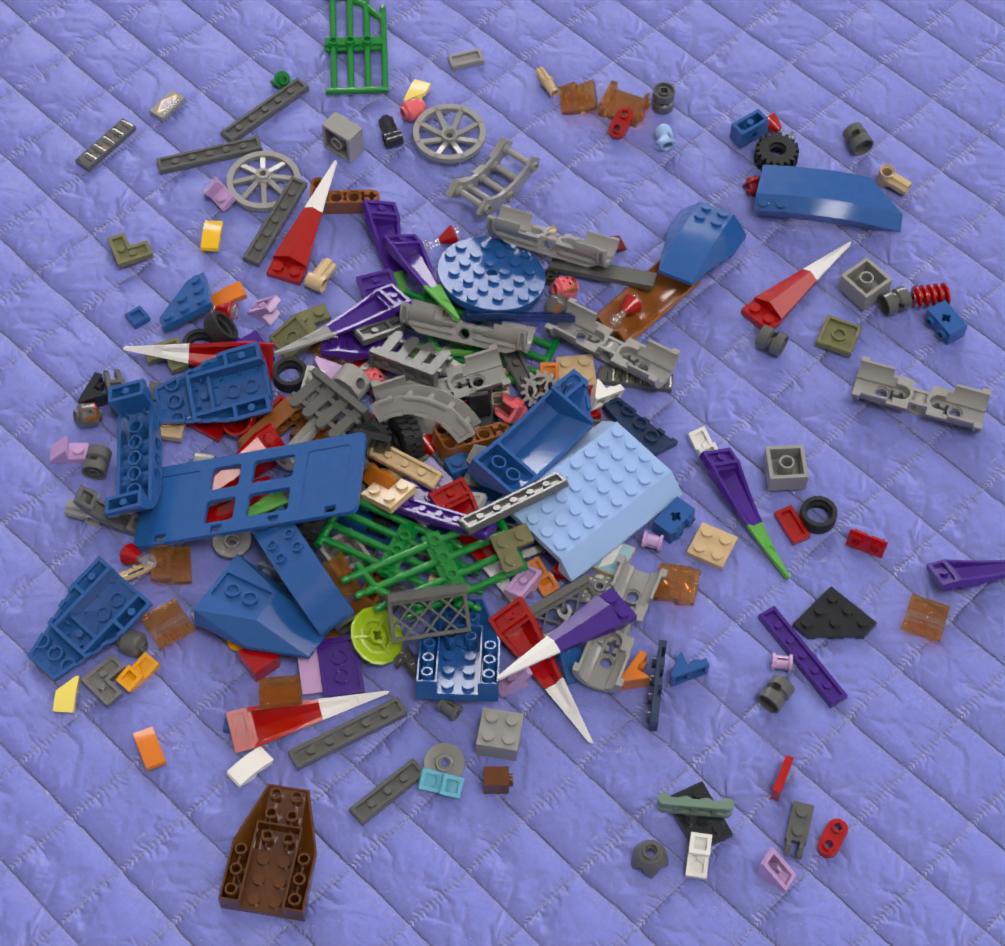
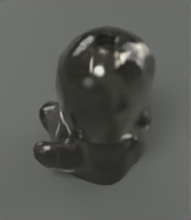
M406 646L394 658L395 669H399L401 665L404 666L407 673L411 677L416 678L418 655L413 654V650Z

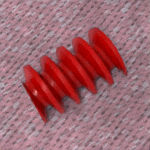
M944 282L940 283V285L934 283L933 286L927 284L926 287L924 285L919 287L912 286L910 291L913 309L915 308V303H917L919 308H922V303L929 307L930 302L932 306H935L937 301L940 303L946 300L949 305L951 302L950 290Z

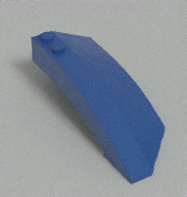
M763 165L754 207V211L759 217L809 220L857 227L865 230L901 232L903 214L870 177L817 168Z
M575 369L571 370L551 386L550 390L515 424L475 456L468 467L467 473L480 485L506 496L538 480L593 426V417H591L590 412L591 401L590 396H588V380Z

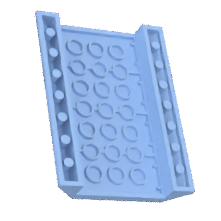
M601 421L589 430L556 464L538 479L540 480L558 471L568 480L569 486L510 516L520 525L527 523L533 538L559 562L558 571L570 582H573L663 512L677 496L679 498L682 497L683 493L672 471L618 422Z

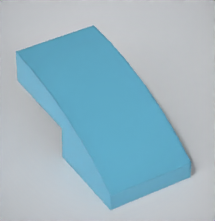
M422 767L417 788L460 799L465 778Z

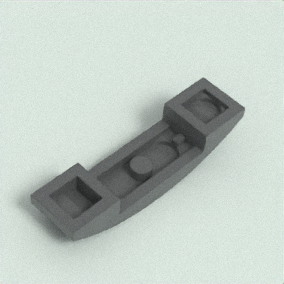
M83 485L80 486L73 500L76 506L100 523L135 537L139 515L133 513L117 518L106 517L105 501L98 498L99 494Z

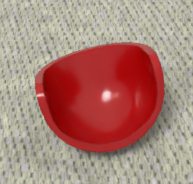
M256 416L248 421L222 422V426L228 435L241 438L256 424Z

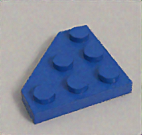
M204 272L187 280L160 316L162 328L165 332L214 308L208 280Z

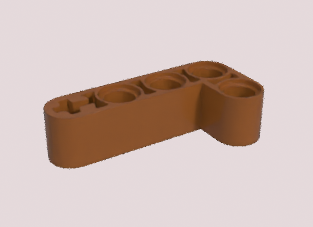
M315 177L311 180L310 198L322 181V177ZM372 189L329 190L322 214L364 213L361 205L364 199L380 201V195L378 191Z
M288 396L275 406L272 412L266 414L237 441V446L241 448L254 433L269 423L273 425L278 435L281 436L293 424L298 428H302L310 419L303 417L302 410L304 408L302 406L297 409L290 406L289 400L291 396Z
M496 422L474 428L475 435L458 444L441 424L436 423L433 428L431 441L440 458L444 460L461 452L469 454L474 444L488 447L510 427L505 422Z

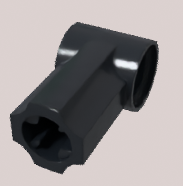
M388 114L383 115L378 120L385 147L390 148L402 145L404 143L400 129H397L393 117Z

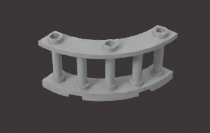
M500 137L498 143L488 156L490 158L485 165H479L469 178L466 176L458 179L453 178L445 194L450 198L463 197L479 207L475 213L477 215L490 214L498 210L503 204L513 200L515 194L526 183L531 174L538 169L541 159L531 156L529 159L512 149L511 145L513 142L511 140ZM505 155H510L525 165L518 176L500 165ZM493 171H498L513 182L507 188H503L488 177ZM480 184H485L499 194L490 197L477 187Z
M403 385L379 393L380 400L369 406L379 423L405 414L429 420L432 419L441 424L458 444L475 435L476 432L473 427L481 423L476 413L461 399L442 389L426 385Z

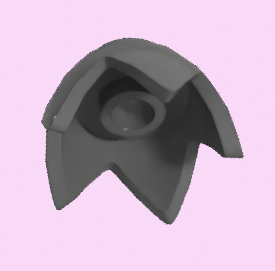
M644 840L634 847L631 867L642 868L649 878L652 879L661 867L669 865L667 852L658 841ZM652 851L654 855L648 856L647 852Z

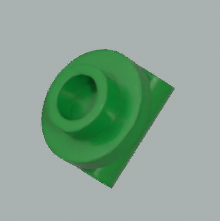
M279 71L270 80L272 86L276 85L278 88H283L290 83V76L285 71Z

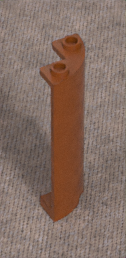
M661 259L647 271L658 273ZM658 273L653 290L628 286L597 312L596 321L613 329L611 336L624 343L629 337L635 340L697 287L701 281L699 280L691 286ZM631 294L640 300L642 310L639 313L623 315L621 313L625 295Z

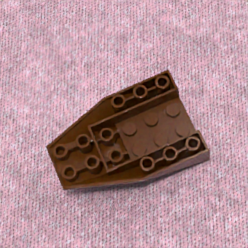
M275 784L267 785L233 838L218 897L221 908L305 922L317 858L310 790Z

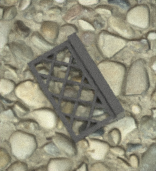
M587 574L529 607L536 619L543 621V633H546L544 632L546 622L555 624L557 627L562 623L560 619L558 621L547 619L550 610L556 611L560 609L562 614L567 613L564 609V604L567 600L576 602L575 610L571 614L573 615L577 612L579 603L587 604L589 602L580 599L581 592L588 589L592 595L591 600L598 596Z
M461 582L384 593L391 642L471 631L467 583ZM462 596L463 604L457 610L450 602L454 597ZM436 599H440L445 603L439 613L430 607ZM416 602L426 606L419 616L410 610ZM401 605L406 609L399 619L393 615L392 606ZM447 606L456 611L450 622L441 616ZM428 609L437 615L430 624L422 619V616ZM408 611L417 618L411 627L402 622ZM458 615H461L465 618L466 627L457 628L452 623ZM439 617L448 623L443 631H437L432 627ZM419 620L428 626L422 634L412 630ZM399 623L408 629L402 637L395 636V628Z

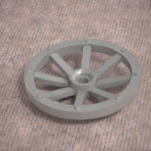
M441 104L431 107L417 118L413 127V140L417 149L425 157L440 163H459L472 158L482 149L486 139V127L482 118L472 109L459 104ZM442 113H457L452 127H447ZM436 115L442 130L440 131L424 122ZM463 115L474 121V123L457 131ZM422 128L438 137L420 139V129ZM476 128L479 129L480 135L478 139L461 137ZM442 143L436 152L425 146ZM457 143L472 144L474 146L463 152ZM447 147H452L456 154L445 155L443 152Z
M257 151L241 157L231 166L227 174V189L237 198L235 203L250 211L269 212L276 201L267 203L266 188L270 186L280 195L283 189L273 180L288 182L291 178L288 175L273 173L287 166L293 173V177L301 180L300 172L297 165L289 157L281 153ZM266 159L280 162L269 169L266 168ZM260 160L259 169H255L251 166L246 165L250 162ZM240 169L253 174L234 179ZM253 182L242 196L234 189L236 185ZM257 187L261 188L262 203L247 200Z

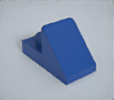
M680 652L671 673L670 686L673 687L708 674L710 664L707 658L695 659L687 664L682 652Z

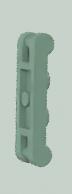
M665 792L659 794L657 809L662 813L729 818L734 807V801L730 798H725L723 801H713L710 798L691 799L688 796L670 797Z

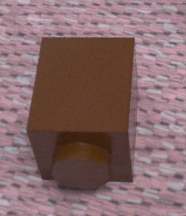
M484 766V794H509V786H513V774H509V766Z

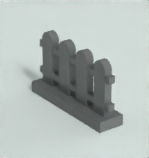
M395 331L392 335L388 334L386 336L387 341L382 347H372L369 350L370 365L399 376L405 375L407 379L431 387L438 385L437 375L441 376L443 373L442 368L446 363L453 361L450 349L444 348L437 352L435 344L431 342L420 346L418 337L404 340V335L401 331ZM399 345H401L402 348L398 352H395V349ZM415 351H418L414 358L410 357ZM430 357H434L430 364L426 363Z
M314 367L311 370L313 378L305 380L306 385L297 393L293 391L289 400L290 406L294 409L299 408L301 405L305 407L302 410L305 419H312L314 416L318 418L315 421L317 429L331 428L328 432L329 438L347 435L346 432L354 425L359 426L361 424L360 419L365 423L371 419L369 409L318 367ZM315 393L319 394L313 401L307 402ZM328 403L332 405L323 414L320 413ZM343 414L345 417L335 425L333 421Z

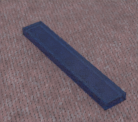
M463 311V319L465 321L575 323V315L565 312Z

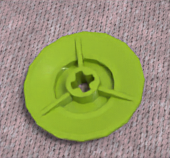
M374 606L364 608L354 616L351 624L350 637L354 649L361 658L371 664L385 665L391 663L399 656L403 641L391 642L388 612L385 609L375 612ZM400 625L395 628L396 637L403 636Z

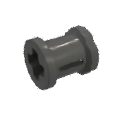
M441 699L436 706V710L444 712L450 717L451 721H455L460 716L463 706L457 705L451 700Z

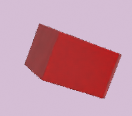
M239 650L240 663L256 683L281 665L279 654Z

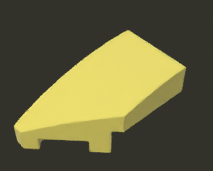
M415 79L404 101L412 97L422 100L429 92L431 83Z
M75 676L55 691L53 712L75 713L76 697L79 694L81 676Z

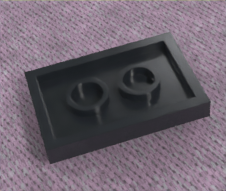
M703 781L670 795V797L688 796L691 799L710 798L713 800ZM673 814L688 842L690 841L691 832L712 835L711 846L731 838L733 835L724 818Z

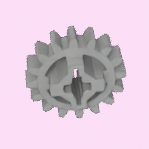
M537 370L536 375L531 372L529 373L530 379L524 378L526 384H521V388L525 389V391L521 392V396H526L523 400L525 403L529 401V408L533 407L549 391L551 383L554 385L559 381L558 378L553 380V373L548 376L547 370H544L543 374H540V371ZM529 387L534 392L532 397L529 396ZM544 387L545 392H544V393H543V392H540V393L538 394V390H537V389H538V388L542 389V388Z

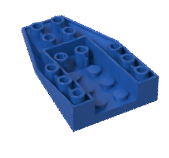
M238 554L193 609L196 625L251 650L310 659L329 633L328 631L321 636L289 589Z
M467 598L469 601L482 607L480 613L469 609L471 631L420 639L416 676V699L498 702L499 681H497V676L500 669L501 641L488 620L490 615L483 599ZM443 606L437 608L436 612L439 613ZM447 606L441 616L450 622L456 611ZM435 613L433 614L428 624H430L437 616ZM458 615L452 623L457 628L466 627L465 618L461 615ZM439 617L432 627L437 631H443L448 623ZM457 634L465 635V647L469 651L456 646Z

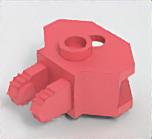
M502 393L500 396L502 401L507 404L506 408L504 409L499 406L493 408L495 414L508 424H515L528 411L524 400L507 393Z

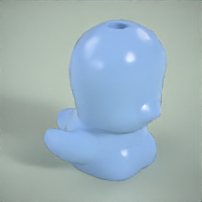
M663 123L657 126L655 136L658 139L656 142L659 146H655V149L664 152L672 151L677 143L674 140L670 125Z

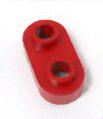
M621 107L617 110L609 126L611 138L620 140L625 137L634 119L632 109Z
M836 818L830 820L817 845V851L823 858L830 859L837 855L848 832V826L843 820ZM839 826L841 830L838 831L834 827ZM830 843L832 847L828 848L825 844Z

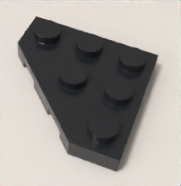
M830 586L793 623L792 628L807 640L827 637V639H844V637L864 639L876 627L877 622Z

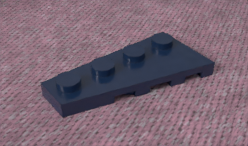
M619 397L603 404L602 409L611 420L618 422L654 456L677 446L678 441L675 438H669L665 435L664 430L660 427L658 429L650 424L649 419L639 416L636 413L637 410Z
M659 640L657 656L652 657L651 668H655V674H651L649 685L653 686V692H649L648 704L651 705V711L647 710L646 723H649V731L657 732L667 640Z

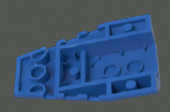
M703 202L684 208L668 227L658 273L692 286L702 279L708 271H713L716 265L724 263L727 257L731 258L746 238V233L735 215L724 209H719Z
M258 341L221 351L216 354V357L201 362V365L194 369L190 368L184 371V374L181 376H175L153 388L160 424L237 422L270 413L274 405L268 366Z
M100 556L71 584L67 590V596L59 603V609L56 614L48 621V627L44 633L40 634L27 655L54 681L126 634L153 605L150 600L129 584Z

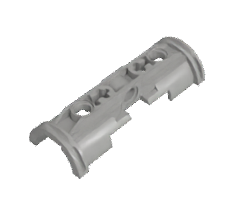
M506 204L501 206L498 217L487 216V231L498 235L504 242L584 267L602 266L608 268L615 257L620 238L608 237L592 231H587L585 239L570 234L562 236L549 232L550 228L531 223L532 213L512 208ZM548 241L553 244V247L549 246Z
M572 297L567 300L568 307L563 319L556 326L550 323L544 326L546 333L566 340L569 344L592 354L614 367H619L655 388H661L669 380L680 357V350L674 347L671 350L651 339L648 340L646 346L630 337L625 343L612 337L613 329L597 322V313L578 304V300ZM582 336L585 339L580 341L577 339V337ZM641 367H644V368L647 369V371H644V370H642V369H640V368H641Z
M412 299V304L402 302L400 306V323L411 326L418 333L489 349L488 345L496 343L498 351L502 353L513 351L528 353L537 327L505 320L502 321V325L494 324V328L462 322L463 320H460L458 323L453 318L443 316L444 309L440 305ZM464 328L469 331L468 338H465L462 335V330Z
M495 343L488 345L489 349L464 356V364L445 369L447 377L438 379L436 388L449 392L460 399L468 397L469 393L486 391L499 386L502 389L505 386L510 387L511 381L505 375L498 347ZM405 375L379 382L378 379L370 382L376 402L380 400L378 394L388 389L403 385H423L413 380L406 381ZM476 380H482L484 382L483 385L479 387L474 386L473 383ZM389 419L384 420L385 425L387 424L386 422H388Z
M862 357L851 398H857V400L859 398L865 399L872 403L902 410L913 415L972 428L971 431L981 432L984 414L992 390L986 388L978 390L956 384L955 391L933 385L931 392L913 387L915 380L894 375L896 367L870 361L871 357ZM883 392L886 397L876 395V393ZM956 412L959 414V417L950 415L949 413Z
M619 554L617 559L618 569L611 588L634 611L637 619L619 631L593 639L592 642L588 641L579 663L575 662L572 668L573 675L581 683L597 691L607 693L621 690L625 681L621 677L635 638L629 636L632 624L643 621L659 583L665 580L668 570L663 568L659 572L651 574L636 570L627 561L626 556ZM633 594L638 597V600L630 602L627 597ZM612 644L616 645V648H614L612 651V655H610V647L612 646ZM603 660H608L612 665L609 668H603L600 663Z

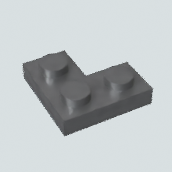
M111 654L81 678V682L108 709L123 697L122 691L112 681L121 674L125 666Z

